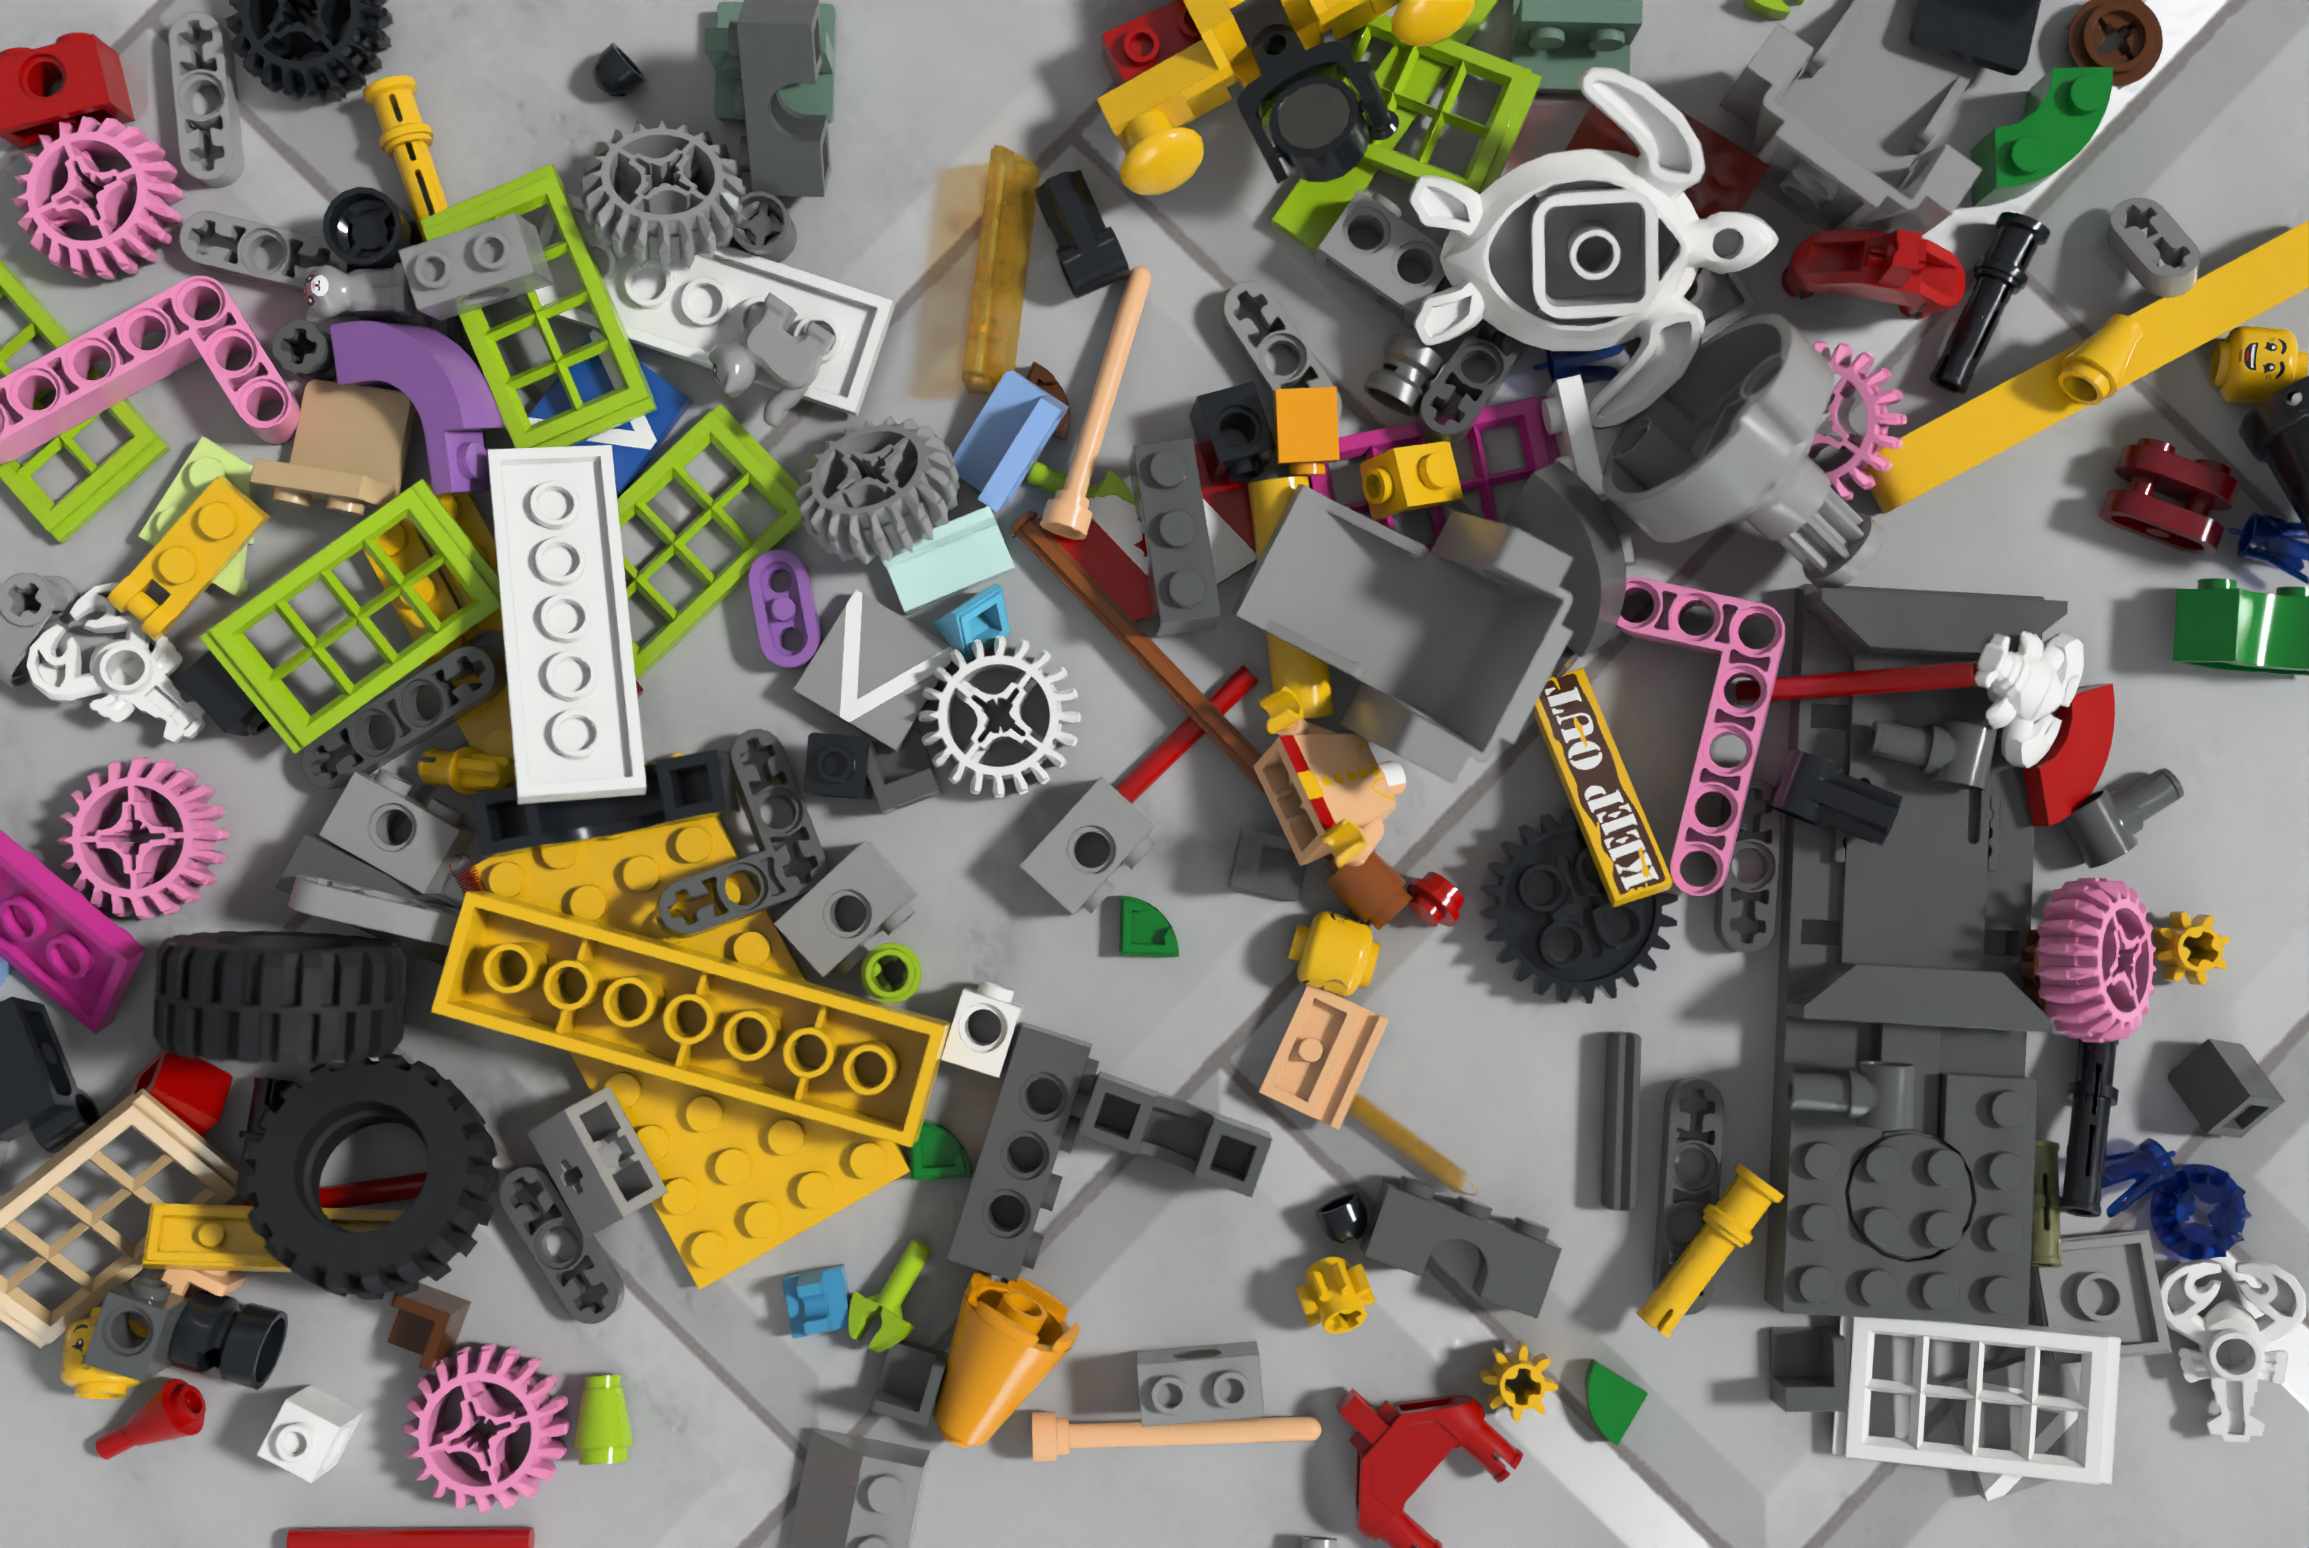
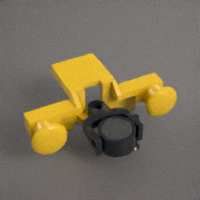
M1183 0L1202 40L1097 98L1111 130L1126 153L1119 170L1121 182L1133 193L1160 195L1178 188L1190 179L1202 162L1204 148L1202 137L1194 130L1183 128V126L1231 100L1232 97L1227 87L1236 82L1244 88L1237 99V106L1277 184L1288 178L1279 158H1282L1284 164L1294 176L1308 182H1328L1344 176L1356 167L1367 151L1369 138L1384 140L1391 137L1398 129L1399 120L1398 116L1388 109L1371 64L1367 61L1355 63L1346 45L1333 41L1324 43L1322 34L1332 29L1335 38L1339 40L1390 11V8L1399 4L1391 20L1393 34L1403 44L1430 46L1446 40L1462 28L1473 12L1476 0H1280L1290 25L1272 24L1263 28L1257 33L1252 46L1249 48L1230 11L1231 8L1246 0ZM1342 75L1348 78L1355 93L1345 82L1331 76ZM1269 109H1271L1269 128L1275 147L1272 146L1262 127V119Z

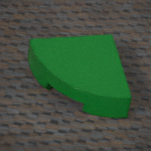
M1121 895L1119 955L1179 957L1176 935L1166 917L1157 908L1144 900Z
M924 1119L919 1140L912 1147H909L911 1180L971 1178L972 1167L970 1159L959 1139L942 1125Z
M1592 1358L1585 1376L1587 1406L1599 1430L1606 1438L1618 1446L1648 1393Z

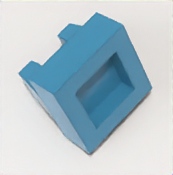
M844 1264L788 1274L782 1278L792 1339L848 1328L851 1299Z

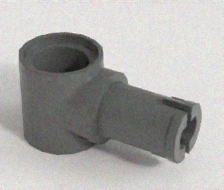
M1876 720L1872 723L1869 731L1866 754L1919 765L1920 771L1931 774L1930 781L1936 784L1972 791H1986L1997 730L1980 724L1954 720H1942L1940 726L1930 725L1928 729Z
M2166 768L2158 769L2121 792L2113 790L2108 793L2107 790H2100L2090 794L2076 811L2072 812L2069 817L2060 823L2087 867H2099L2117 859L2138 844L2134 834L2143 829V821L2184 796L2183 787L2170 770Z
M1860 1061L1857 1062V1069H1846L1844 1074L1789 1073L1787 1078V1105L1790 1110L1844 1112L1847 1119H1856V1125L1860 1127L1889 1130L1913 1129L1915 1065L1899 1062Z

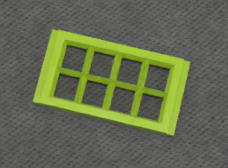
M1382 15L1358 28L1357 31L1359 33L1350 51L1355 63L1362 60L1372 36L1407 49L1390 89L1380 86L1388 109L1395 112L1397 105L1432 118L1416 158L1380 145L1382 140L1369 138L1367 151L1361 161L1379 168L1382 172L1415 184L1419 176H1438L1467 186L1480 195L1501 177L1542 82V76L1532 73L1530 69L1448 38L1430 46L1403 44L1393 34L1392 17ZM1288 18L1285 25H1290ZM1419 54L1455 67L1438 107L1402 94ZM1467 72L1502 85L1485 126L1450 113ZM1342 75L1331 76L1352 87L1348 78ZM1271 109L1262 119V125L1268 128ZM1445 123L1480 136L1463 177L1428 164Z
M551 163L420 220L424 229L423 233L426 240L429 241L509 214L516 213L521 216L547 204L562 240L543 248L546 260L548 262L568 253L583 289L544 306H541L535 291L525 293L524 296L531 311L493 328L489 327L481 308L459 315L515 448L574 446L657 410L652 392L562 180L558 176L555 166ZM589 302L603 337L562 355L547 319ZM537 324L551 360L510 377L496 341ZM609 350L624 386L583 403L568 367ZM557 373L572 408L531 425L516 390Z
M0 258V299L5 295L29 322L28 325L0 348V376L4 378L13 373L5 362L38 333L53 350L74 340V338L17 274ZM95 363L88 372L87 380H97L103 378L106 374ZM51 389L42 391L37 395L33 402V410L46 409L39 400ZM127 398L106 410L130 435V438L98 467L73 438L101 413L51 439L22 466L16 460L0 464L1 480L41 525L61 543L69 540L170 450L165 440ZM65 447L89 475L55 504L31 478V475L61 448Z
M721 404L713 411L710 410L617 499L620 529L637 514L667 545L640 571L623 556L625 578L629 581L626 584L627 599L638 590L668 621L641 648L632 640L636 681L643 678L748 577L753 562L761 554L778 549L803 525L801 520L803 515L798 507V499L795 493L800 486ZM710 443L741 473L715 500L684 469ZM673 478L704 509L677 536L646 505ZM749 483L780 513L754 540L723 510ZM712 518L742 549L716 576L685 545ZM674 554L705 585L678 612L647 581Z
M421 479L201 635L200 639L294 754H296L499 609L501 606L498 575L425 480ZM408 516L436 554L404 576L376 541V538ZM364 548L393 585L360 607L331 570ZM442 564H445L472 598V601L443 622H440L412 586ZM320 579L349 616L319 638H316L289 605L288 601ZM401 594L429 632L397 654L369 617ZM276 610L305 648L273 670L243 633ZM358 626L385 660V663L354 685L325 648ZM314 657L342 694L310 716L281 679Z

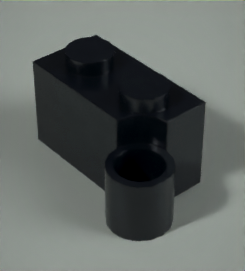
M11 996L0 1002V1141L10 1142L31 1131L43 1149L52 1154L57 1153L101 1119L100 1113L90 1096L77 1087L45 1005Z

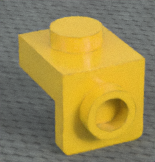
M1442 441L1392 448L1360 464L1362 489L1368 501L1373 520L1386 519L1403 511L1449 505L1464 499L1450 442Z

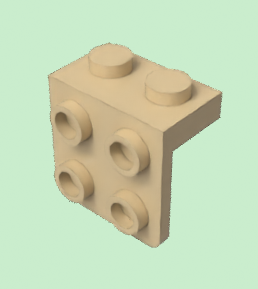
M311 380L304 388L290 463L254 458L250 482L274 490L273 501L291 506L310 508L311 500L327 502L326 509L354 516H363L365 508L379 510L400 493L416 408L411 400L401 391L359 385L339 386L338 382Z

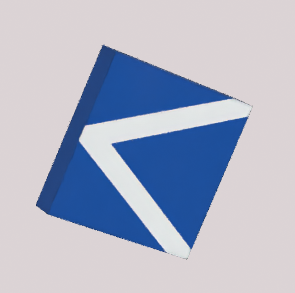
M593 329L580 347L602 338L603 335ZM609 350L568 367L583 403L624 386ZM640 361L638 362L654 397L653 400L657 410L574 445H612L616 492L620 495L631 486L693 402L688 396ZM559 376L528 416L531 425L572 408Z

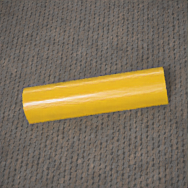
M1308 476L1284 477L1248 483L1257 562L1298 484L1309 487ZM1265 631L1272 693L1284 686L1292 689L1302 705L1303 719L1334 715L1335 707L1330 665Z

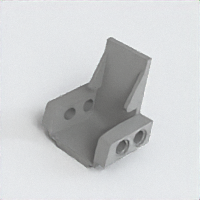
M1854 0L1810 61L1809 59L1814 48L1778 23L1719 104L1723 109L1732 113L1755 130L1752 144L1754 157L1740 176L1818 232L1851 230L1855 227L1880 220L1894 231L1901 229L1923 233L1924 235L1954 212L1982 171V168L1947 143L1924 154L1912 164L1917 155L1935 137L1963 91L1981 66L1914 46L1909 40V32L1915 9L1902 0Z
M1298 484L1231 613L1361 681L1362 683L1340 725L1454 784L1468 756L1479 762H1486L1492 756L1500 739H1504L1512 744L1515 743L1566 647L1573 631L1561 624L1572 605L1573 597L1568 591L1559 587L1573 557L1513 526L1453 510L1431 552H1429L1430 549L1327 498L1305 485Z

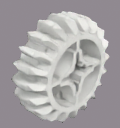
M997 636L995 638V654L988 656L981 640H973L971 648L976 657L975 660L967 663L962 653L955 649L950 653V657L959 670L953 676L940 666L933 670L935 677L946 684L943 691L940 692L928 687L923 689L922 696L929 701L938 703L937 711H920L919 721L927 724L937 723L938 730L922 736V742L925 746H935L943 743L945 749L937 753L932 759V763L936 767H943L953 759L958 763L948 778L953 784H959L968 771L974 774L970 783V792L973 794H981L986 779L993 780V794L995 798L1005 797L1006 780L1014 779L1015 788L1020 795L1028 794L1029 786L1024 776L1033 772L1036 779L1042 785H1046L1050 782V777L1041 765L1047 759L1061 769L1067 764V760L1061 754L1054 751L1058 742L1067 747H1076L1077 737L1062 732L1063 724L1075 725L1081 722V714L1079 712H1063L1062 710L1063 704L1073 702L1078 698L1077 691L1074 688L1057 692L1055 686L1066 679L1068 676L1067 671L1064 667H1060L1046 675L1043 670L1051 660V654L1046 650L1041 651L1032 663L1027 661L1030 643L1022 639L1019 641L1014 656L1007 655L1008 645L1004 636ZM1005 669L1021 673L1015 683L1011 682L1003 692L996 695L981 692L968 683L976 676L992 670ZM1036 684L1044 691L1049 705L1050 720L1045 738L1027 726L1022 717L1023 707L1029 699V693ZM957 697L970 706L977 716V728L970 738L972 741L964 751L958 745L952 728V712ZM980 699L989 707L996 703L1000 709L1001 702L1011 703L1013 706L1010 709L1009 715L1015 721L1014 724L1025 732V735L1020 736L1011 728L1004 732L1001 727L999 728V733L989 732L988 728L992 721L986 715V711L976 703V700ZM1003 740H1014L1033 752L1025 760L1009 766L992 767L978 763L986 751L989 752L995 744Z

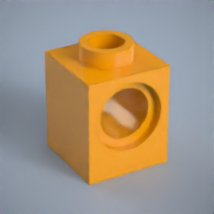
M1337 386L1275 389L1272 393L1273 430L1276 446L1274 451L1275 466L1289 465V476L1325 475V464L1335 463L1340 460Z

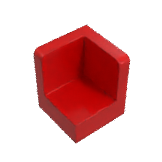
M162 1049L138 1072L130 1095L132 1093L136 1094L143 1088L195 1132L203 1136L220 1120L233 1077L230 1073L199 1057H183L179 1053L171 1054Z

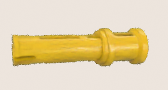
M407 75L385 77L367 85L363 89L362 94L365 102L374 107L382 131V135L379 137L381 150L386 152L389 157H394L423 242H426L420 220L428 217L429 213L418 183L419 180H423L426 185L435 213L449 208L429 147L433 144L434 134L432 128L428 124L423 123L414 97L418 90L415 79ZM396 107L400 109L403 118L401 122H398L394 113V108ZM415 155L416 160L412 161L409 156Z
M1738 1163L1733 1169L1737 1176L1715 1205L1707 1204L1703 1209L1704 1215L1701 1218L1706 1223L1644 1306L1636 1312L1642 1320L1652 1328H1658V1332L1667 1338L1671 1336L1672 1330L1735 1246L1743 1248L1745 1244L1749 1245L1753 1240L1751 1230L1772 1202L1780 1203L1785 1197L1741 1163Z

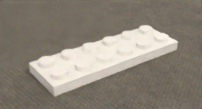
M568 194L630 342L713 369V365L708 358L713 347L718 343L730 344L741 340L746 329L764 311V299L770 292L798 313L788 329V334L795 337L805 335L806 327L811 320L836 338L828 353L822 357L816 379L801 399L858 417L895 308L893 300L732 247L716 246L712 260L698 254L695 255L690 269L681 260L671 261L666 271H664L659 261L649 260L640 269L634 254L618 259L615 251L612 249V245L600 246L595 230L589 229L588 222L584 218V203L581 202V198ZM549 208L539 234L543 248L562 240ZM568 253L547 262L554 284L535 290L541 306H544L583 289ZM524 294L519 295L516 301L521 306L529 308ZM589 302L554 316L601 332ZM763 368L758 369L753 383L780 391L781 385Z
M612 445L488 449L489 480L518 804L645 795L647 786Z

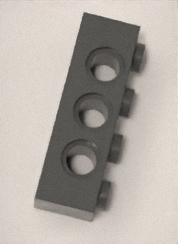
M1025 1022L1021 1026L947 1260L1017 1282L1022 1266L1034 1269L1045 1235L1033 1231L1040 1208L1049 1211L1053 1209L1063 1176L1052 1173L1059 1150L1071 1153L1081 1118L1071 1116L1070 1113L1077 1092L1089 1096L1100 1062L1088 1058L1092 1047L1091 1043ZM1047 1078L1056 1082L1062 1092L1061 1103L1051 1110L1036 1108L1028 1097V1088L1033 1081ZM1026 1136L1037 1140L1043 1149V1160L1038 1165L1029 1168L1016 1164L1010 1155V1144L1015 1139ZM1002 1195L1016 1197L1024 1206V1218L1013 1225L999 1222L992 1213L991 1206L993 1200Z

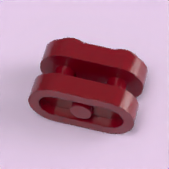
M2141 438L2138 444L2124 446L2115 468V473L2122 479L2130 482L2128 490L2111 489L2107 491L2099 514L2100 518L2113 526L2177 550L2201 555L2216 553L2224 527L2219 522L2208 518L2210 510L2225 511L2233 506L2240 483L2237 479L2230 476L2231 469L2225 464L2213 460L2197 459L2192 461L2174 454L2175 448L2172 445L2157 439ZM2155 491L2186 503L2185 508L2152 497Z

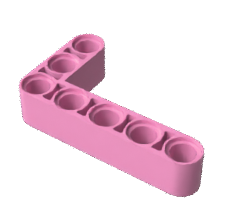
M194 276L179 282L0 379V464L17 459L201 357L207 363L239 416L259 439L267 443L282 444L291 441L295 437L301 406L226 289L213 278ZM208 302L220 303V309L214 317L205 321L195 320V314L203 304ZM154 331H166V338L158 348L141 350L142 342L148 334ZM239 351L252 352L249 364L243 369L237 371L226 370V363L234 353ZM101 360H111V368L103 378L87 380L88 372L92 365ZM45 390H56V397L49 407L42 410H33V402L37 395ZM271 400H281L284 402L283 410L275 419L269 421L257 419L258 411L264 403Z
M1646 578L1626 579L1624 600L1630 595L1643 593L1654 600V609L1651 616L1639 623H1631L1620 614L1616 626L1624 634L1638 639L1721 657L1670 866L1672 879L1681 891L1692 896H1707L1719 890L1728 876L1785 644V625L1781 615L1773 607L1763 603ZM1694 606H1703L1714 614V623L1711 629L1700 636H1691L1680 628V619L1683 613L1688 608ZM1763 619L1774 627L1775 637L1767 647L1751 649L1745 646L1739 638L1742 626L1750 620ZM1739 677H1748L1755 680L1761 689L1758 701L1753 706L1745 709L1731 706L1725 699V690L1728 684ZM1726 735L1740 738L1746 746V755L1743 761L1732 768L1720 767L1711 758V748L1714 742ZM1720 794L1730 801L1732 806L1731 815L1728 821L1719 827H1707L1698 820L1696 814L1697 805L1706 795ZM1695 852L1710 854L1717 865V873L1714 880L1702 887L1690 885L1684 879L1682 873V865L1685 859Z

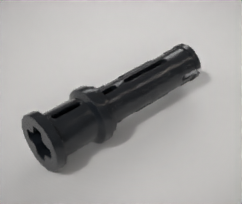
M2003 212L1998 216L1995 223L1998 229L1995 239L1986 257L1978 259L1974 266V278L1977 281L1949 337L1941 358L1929 377L1935 385L1950 392L1966 393L1974 371L1992 338L2011 296L2018 294L2025 288L2028 282V276L2025 272L2037 247L2044 245L2050 236V231L2045 225L2029 216L2013 212Z

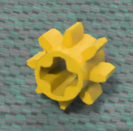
M2172 911L2169 915L2170 926L2165 928L2153 927L2151 934L2155 937L2153 946L2156 947L2153 953V960H2158L2166 967L2162 975L2163 980L2178 982L2185 974L2190 984L2205 985L2207 981L2205 971L2213 968H2227L2228 965L2221 958L2223 956V945H2226L2231 940L2228 936H2219L2211 929L2214 921L2212 915L2198 914L2191 921L2186 911ZM2186 938H2187V940H2186V946H2187L2188 948H2190L2191 950H2193L2190 958H2189V956H2190V951H2189V949L2186 948L2185 946H2183L2184 940H2185Z
M1328 1257L1315 1262L1305 1272L1304 1277L1307 1284L1296 1287V1293L1308 1325L1312 1327L1321 1322L1324 1330L1330 1334H1341L1357 1328L1367 1317L1364 1306L1375 1303V1298L1362 1264H1357L1349 1269L1347 1261L1341 1257Z
M1522 1340L1517 1341L1515 1352H1509L1504 1355L1499 1349L1492 1348L1493 1357L1496 1359L1492 1371H1479V1377L1483 1382L1496 1387L1486 1399L1490 1407L1495 1409L1506 1402L1509 1405L1510 1415L1516 1422H1519L1522 1410H1528L1533 1407L1543 1415L1546 1410L1541 1401L1545 1391L1552 1392L1558 1390L1557 1383L1541 1373L1548 1368L1551 1360L1545 1353L1538 1354L1530 1360L1528 1358L1527 1346ZM1523 1369L1531 1381L1520 1383L1518 1392H1513L1506 1379H1515L1518 1375V1370Z

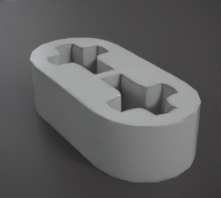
M2131 198L2122 201L2114 207L2110 213L2107 242L2111 250L2143 288L2151 294L2160 297H2175L2191 290L2197 281L2200 251L2163 206L2147 198ZM2148 227L2147 236H2146V235L2141 231V229H2145V228ZM2160 258L2166 265L2159 267ZM2181 266V269H2178V270H2175V269H2174V268H2176V267Z

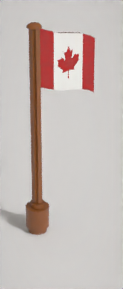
M1195 444L1216 585H1219L1257 561L1248 486L1244 482L1231 483L1228 477L1210 481L1199 445ZM1131 475L1122 480L1134 496ZM1112 494L1104 498L1096 496L1095 499L1089 498L1090 505L1088 510L1092 512L1093 516L1087 536L1081 540L1063 537L1047 531L1040 525L1042 517L1036 518L1038 513L1035 511H1026L1017 516L1010 527L1011 537L1015 538L1018 536L1267 797L1253 767L1262 755L1136 624V622L1153 615L1147 583L1148 557L1142 521L1137 520L1135 505ZM1375 849L1365 863L1354 867L1345 864L1339 868L1335 863L1336 858L1332 853L1324 856L1328 861L1324 866L1332 873L1324 883L1362 923L1369 921L1377 930H1380L1413 898L1403 888L1407 882Z

